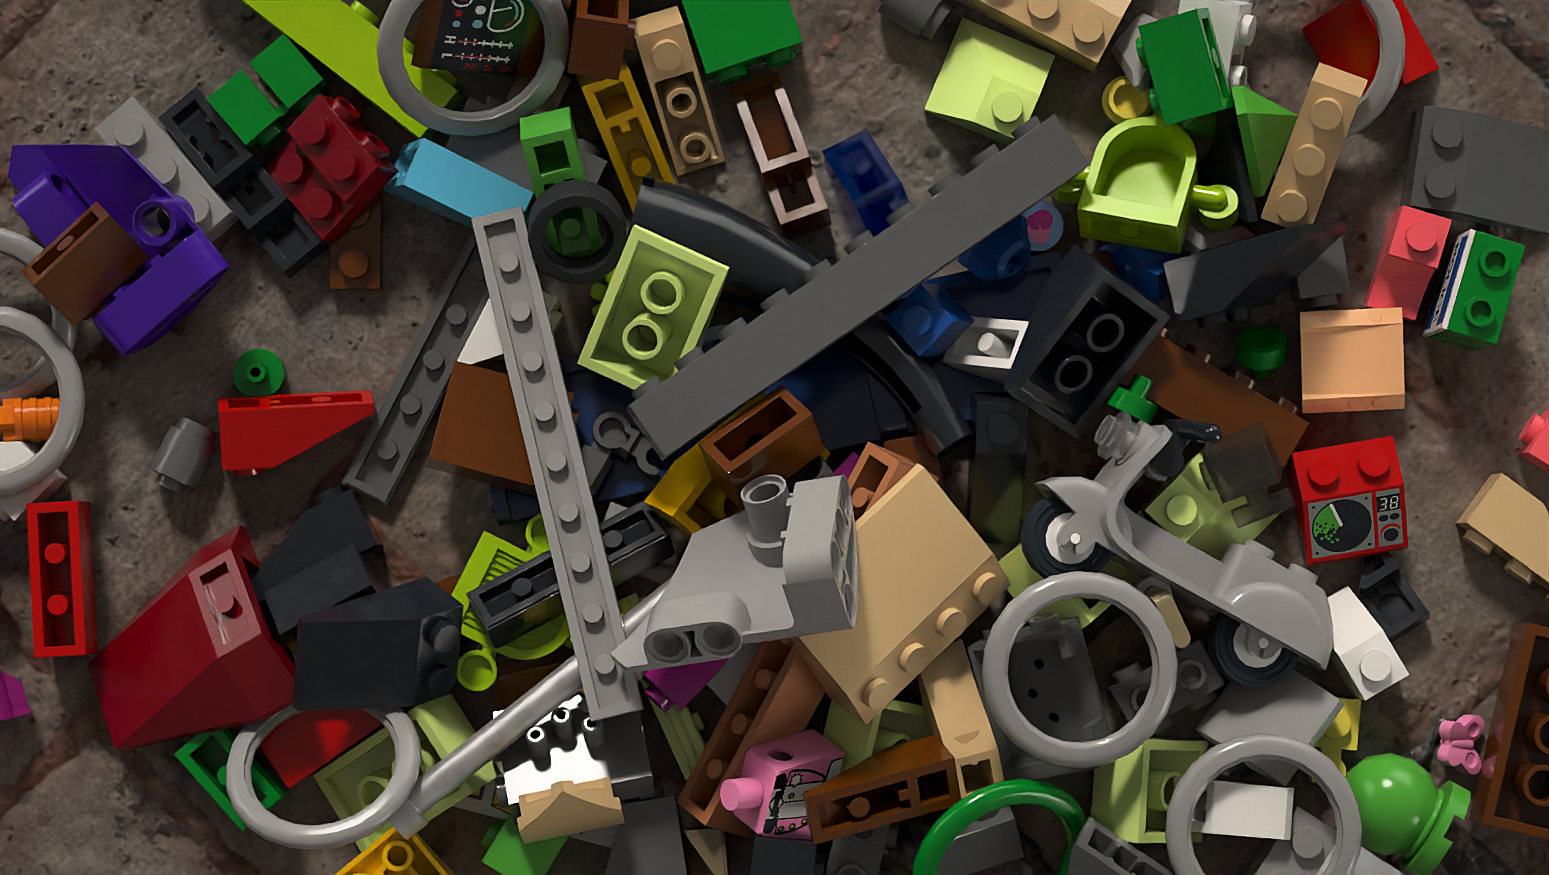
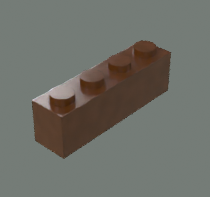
M1162 327L1117 386L1128 390L1135 373L1152 380L1154 383L1146 400L1159 407L1157 411L1173 420L1191 419L1217 424L1222 429L1223 434L1220 442L1215 445L1270 477L1279 476L1309 425V422L1299 417L1302 409L1279 395H1275L1271 401L1255 391L1258 386L1256 381L1234 369L1230 371L1229 375L1225 374L1211 365L1214 357L1204 350L1189 343L1184 350L1167 340L1170 332Z

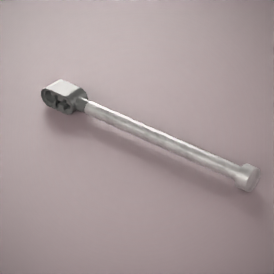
M819 455L785 481L789 493H793L796 482L832 477L835 474L823 457ZM671 578L622 616L627 639L647 617L663 594ZM575 654L417 779L404 806L389 820L406 840L410 839L428 824L424 816L425 812L524 735L529 728L535 726L583 688Z

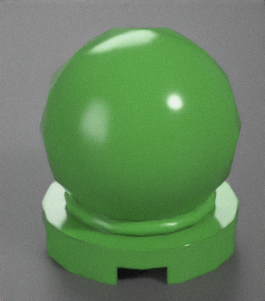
M1393 753L1365 757L1345 775L1359 804L1363 827L1361 846L1385 856L1401 853V869L1412 875H1430L1453 843L1444 838V835L1454 815L1464 820L1470 804L1471 792L1450 780L1440 788H1436L1430 773L1417 762Z

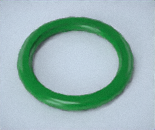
M1023 778L999 781L975 790L959 800L934 823L924 837L917 852L912 875H936L945 851L955 837L970 823L988 812L1004 806L1022 803L1037 804L1047 808L1060 820L1065 830L1066 848L1062 862L1055 875H1068L1071 850L1087 818L1079 802L1066 790L1048 782Z

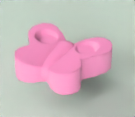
M1466 714L1456 722L1444 720L1439 726L1441 746L1437 752L1438 762L1441 765L1453 766L1459 773L1471 775L1479 773L1482 767L1481 759L1473 747L1474 742L1484 731V719L1478 715Z

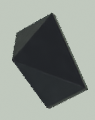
M1238 122L1228 123L1221 130L1197 166L1198 182L1202 186L1221 184L1232 188L1238 197L1239 215L1236 222L1245 227H1251L1258 222V216Z

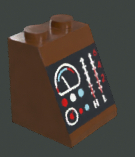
M424 0L411 65L424 69L535 77L542 62L545 48L544 26L537 9L529 0ZM561 0L569 19L575 0Z

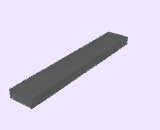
M474 228L465 242L342 481V484L385 506H389L446 395L454 362L458 360L490 298Z

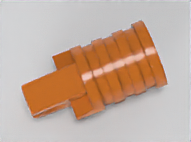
M60 396L59 398L44 397V399H2L3 406H0V436H3V442H40L49 439L58 419Z

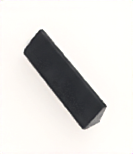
M645 500L599 523L614 587L675 554L670 534L656 512L644 502ZM550 550L466 593L488 638L496 649L565 613Z

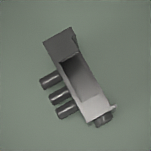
M1049 613L1030 619L1028 621L1029 626L1023 627L1016 636L1009 655L1008 679L1010 691L1019 711L1038 730L1062 741L1083 743L1103 739L1111 735L1078 616L1060 620L1058 613ZM993 626L983 629V637L967 649L985 713L987 714L998 747L1004 781L1021 778L1035 780L1100 768L1102 765L1089 768L1058 767L1033 758L1011 742L996 724L985 698L982 680L984 648Z
M585 694L571 696L491 760L492 763L501 761L504 776L494 778L500 809L510 807L514 825H518L517 818L521 817L518 796L550 789V784L561 780H573L575 784L610 777L614 797H619L620 801L640 797V800L656 797L640 712L635 711L592 722L589 712L584 713L577 705L585 697ZM504 710L493 712V717L495 718Z

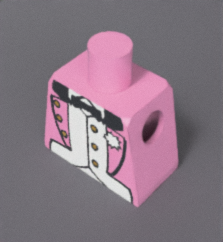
M814 729L752 746L746 752L740 778L727 779L722 783L720 788L721 802L727 810L733 811L735 816L759 835L764 837L811 840L803 794L840 774L845 752Z

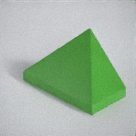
M1242 85L1231 87L1253 197L1264 196L1290 139L1298 115Z

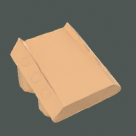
M1402 307L1354 310L1330 309L1300 312L1302 413L1405 409Z

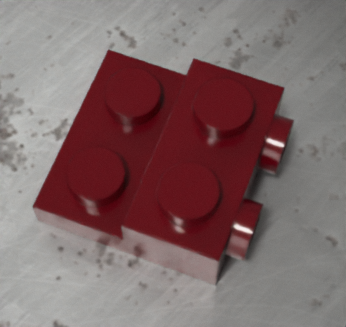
M319 94L287 129V132L292 137L291 141L270 162L265 170L321 240L334 242L399 171L388 159L387 155L390 151L384 142L376 135L366 132L357 121L360 118V114L350 102L340 96L334 99Z

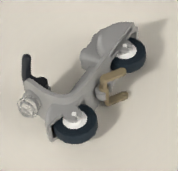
M1125 411L1119 412L1116 417L1108 415L1100 424L1094 441L1099 444L1098 455L1104 459L1110 457L1112 459L1101 469L1094 480L1083 477H1051L1034 484L1045 498L1038 501L1026 515L1021 530L1022 552L1030 567L1042 578L1046 579L1053 575L1075 571L1100 573L1111 559L1142 577L1133 584V587L1146 595L1164 616L1174 638L1175 647L1184 648L1188 646L1191 637L1172 594L1214 617L1207 635L1209 656L1217 671L1230 682L1245 687L1270 686L1286 677L1296 662H1301L1316 670L1326 671L1332 651L1333 622L1325 590L1315 585L1318 579L1317 575L1292 563L1288 569L1272 560L1275 555L1274 551L1250 539H1247L1245 545L1230 543L1222 561H1219L1143 519L1124 504V498L1128 490L1143 473L1152 480L1166 481L1167 477L1177 475L1184 464L1182 451L1190 440L1207 444L1220 442L1223 432L1217 424L1191 419L1167 420L1162 425L1151 426L1142 420L1137 423L1131 421V415Z

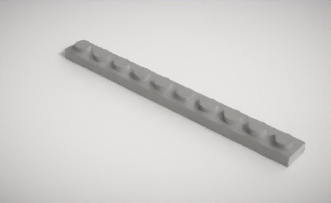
M522 206L471 218L590 719L592 722L643 710L635 672L627 673L610 656V653L622 644L627 637L537 264L532 258L528 243V229Z

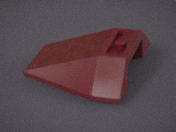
M239 525L200 548L87 664L116 750L122 752L262 721L292 704L295 659L291 651L271 638L249 578L251 574L261 568L244 526Z

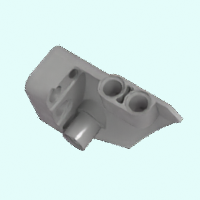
M764 475L749 481L741 490V499L745 510L691 535L682 559L663 594L631 636L610 653L612 660L627 673L727 659L737 654L741 646L745 644L855 628L859 595L858 553L852 496L845 475L796 482L793 493H789L786 481L781 476Z

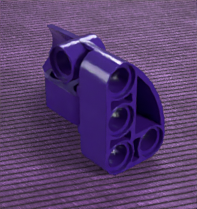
M98 144L12 145L8 178L20 191L13 198V204L18 214L45 247L97 201L150 256L143 263V268L139 275L128 284L119 285L105 298L107 307L92 317L94 325L121 358L148 348L166 335L218 285L229 271L230 264L196 224L194 210L190 203L181 196L171 194L124 146ZM159 208L163 209L170 218L168 232L159 220Z

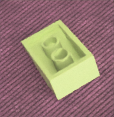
M635 224L577 364L634 390L654 376H657L662 383L678 372L674 365L678 359L694 348L702 347L730 267Z
M452 694L417 705L406 713L412 719L420 738L421 764L417 779L476 733ZM384 727L313 775L340 820L353 816L372 804L385 790L392 778L396 761L395 746L389 731ZM492 761L488 762L425 812L424 816L427 821L432 820L494 778L500 776L502 772L495 762L492 763ZM390 821L369 836L355 841L361 853L393 827Z

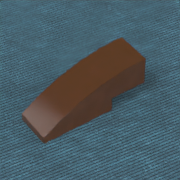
M778 71L731 87V93L782 236L792 239L832 225L828 206Z

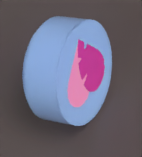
M1040 201L1022 214L1027 218L1028 238L1031 243V252L1034 253L1045 252L1054 247L1063 233V219L1060 212L1052 204Z

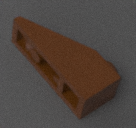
M936 735L887 747L803 794L811 841L814 845L949 808L961 800L955 757Z

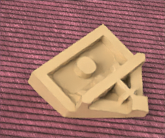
M610 777L575 784L573 780H561L550 784V789L518 796L521 817L517 818L524 844L625 823L622 804L619 797L613 796Z

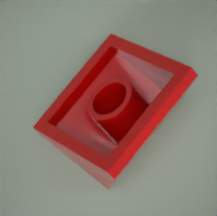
M1347 0L1303 27L1302 31L1320 63L1368 80L1363 92L1364 95L1375 77L1379 64L1380 40L1376 23L1365 4L1361 0ZM1392 0L1400 14L1405 35V65L1396 92L1439 69L1402 0Z

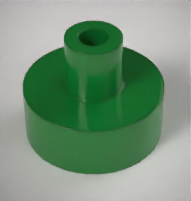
M1256 326L1244 329L1236 336V360L1242 366L1250 369V375L1253 378L1266 379L1270 377L1271 369L1281 366L1286 361L1287 337L1283 332L1272 327Z
M261 348L251 349L243 353L236 361L233 369L234 382L239 391L246 396L277 395L283 389L287 377L286 367L281 358L275 353ZM259 369L260 375L255 377V372Z
M1135 373L1128 390L1117 386L1104 402L1111 409L1133 420H1142L1151 425L1159 408L1157 405L1146 400L1154 382Z

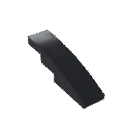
M198 86L158 117L211 186L222 196L244 226L256 237L289 279L329 247L325 241L321 240L252 151L208 102L207 97Z

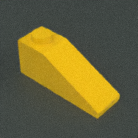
M623 57L619 81L605 79L595 82L585 80L578 74H576V77L634 213L644 176L675 184V181Z

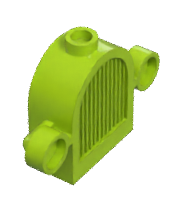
M1156 115L1129 119L1114 126L1098 143L1091 166H1088L1080 175L1052 193L1054 198L1062 203L1073 204L1079 202L1077 214L1081 237L1180 254L1192 213H1197L1200 222L1214 230L1230 227L1236 222L1239 215L1238 197L1232 188L1221 184L1211 186L1199 185L1196 150L1187 132L1177 124L1165 126L1163 117H1157Z
M542 513L535 515L527 524L525 536L528 547L526 551L484 531L451 595L464 605L461 635L479 644L476 650L465 653L458 661L457 678L461 685L468 690L482 691L493 684L497 676V665L494 660L497 653L515 660H534L550 654L561 645L572 650L574 649L573 643L569 640L571 635L565 613L496 649L488 638L466 596V593L550 550Z

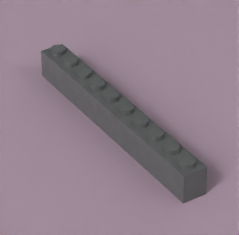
M1052 115L1042 123L1037 116L1029 119L1011 133L1016 141L1001 151H999L995 144L988 147L969 161L974 168L971 172L959 180L954 173L944 177L928 189L933 198L918 208H915L911 201L886 218L890 225L889 228L875 237L868 230L844 247L848 256L835 265L831 266L827 259L823 260L801 276L806 284L789 295L785 288L779 290L759 305L764 313L746 324L744 319L740 317L718 332L716 335L721 341L718 345L706 353L699 346L694 348L674 363L678 370L677 373L662 383L657 376H654L633 390L631 395L636 401L628 406L627 411L660 459L663 461L1080 175L1090 164L1056 115Z

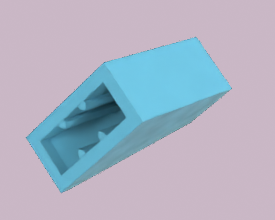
M426 138L403 145L394 164L399 172L383 188L384 191L470 228H473L471 218L522 206L528 225L532 208L528 204L534 193Z

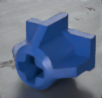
M1021 214L960 256L957 261L983 281L1012 276L1018 273L1027 264L1031 255L1027 218Z
M1113 242L1109 245L1105 244L1099 249V252L1108 251L1117 274L1144 293L1148 298L1159 303L1166 298L1165 281L1167 277L1163 263L1178 259L1177 254Z

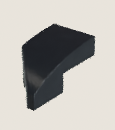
M1390 552L1365 557L1358 599L1383 629L1390 643L1430 619V613L1400 573V566Z

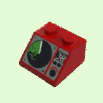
M1393 436L1291 454L1286 474L1307 566L1408 548L1404 482Z

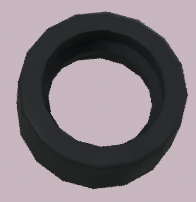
M574 179L561 182L540 194L530 210L527 227L528 243L533 260L545 274L560 282L580 285L598 281L615 269L626 245L627 233L621 205L610 191L589 181ZM575 206L593 209L600 213L606 221L608 229L606 242L591 255L571 257L558 253L550 246L546 235L548 222L553 215L562 209Z

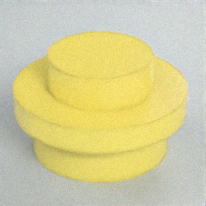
M1126 75L1112 80L1106 86L1102 95V108L1107 118L1118 125L1129 119L1147 117L1152 108L1149 87L1147 86L1145 92L1140 94Z

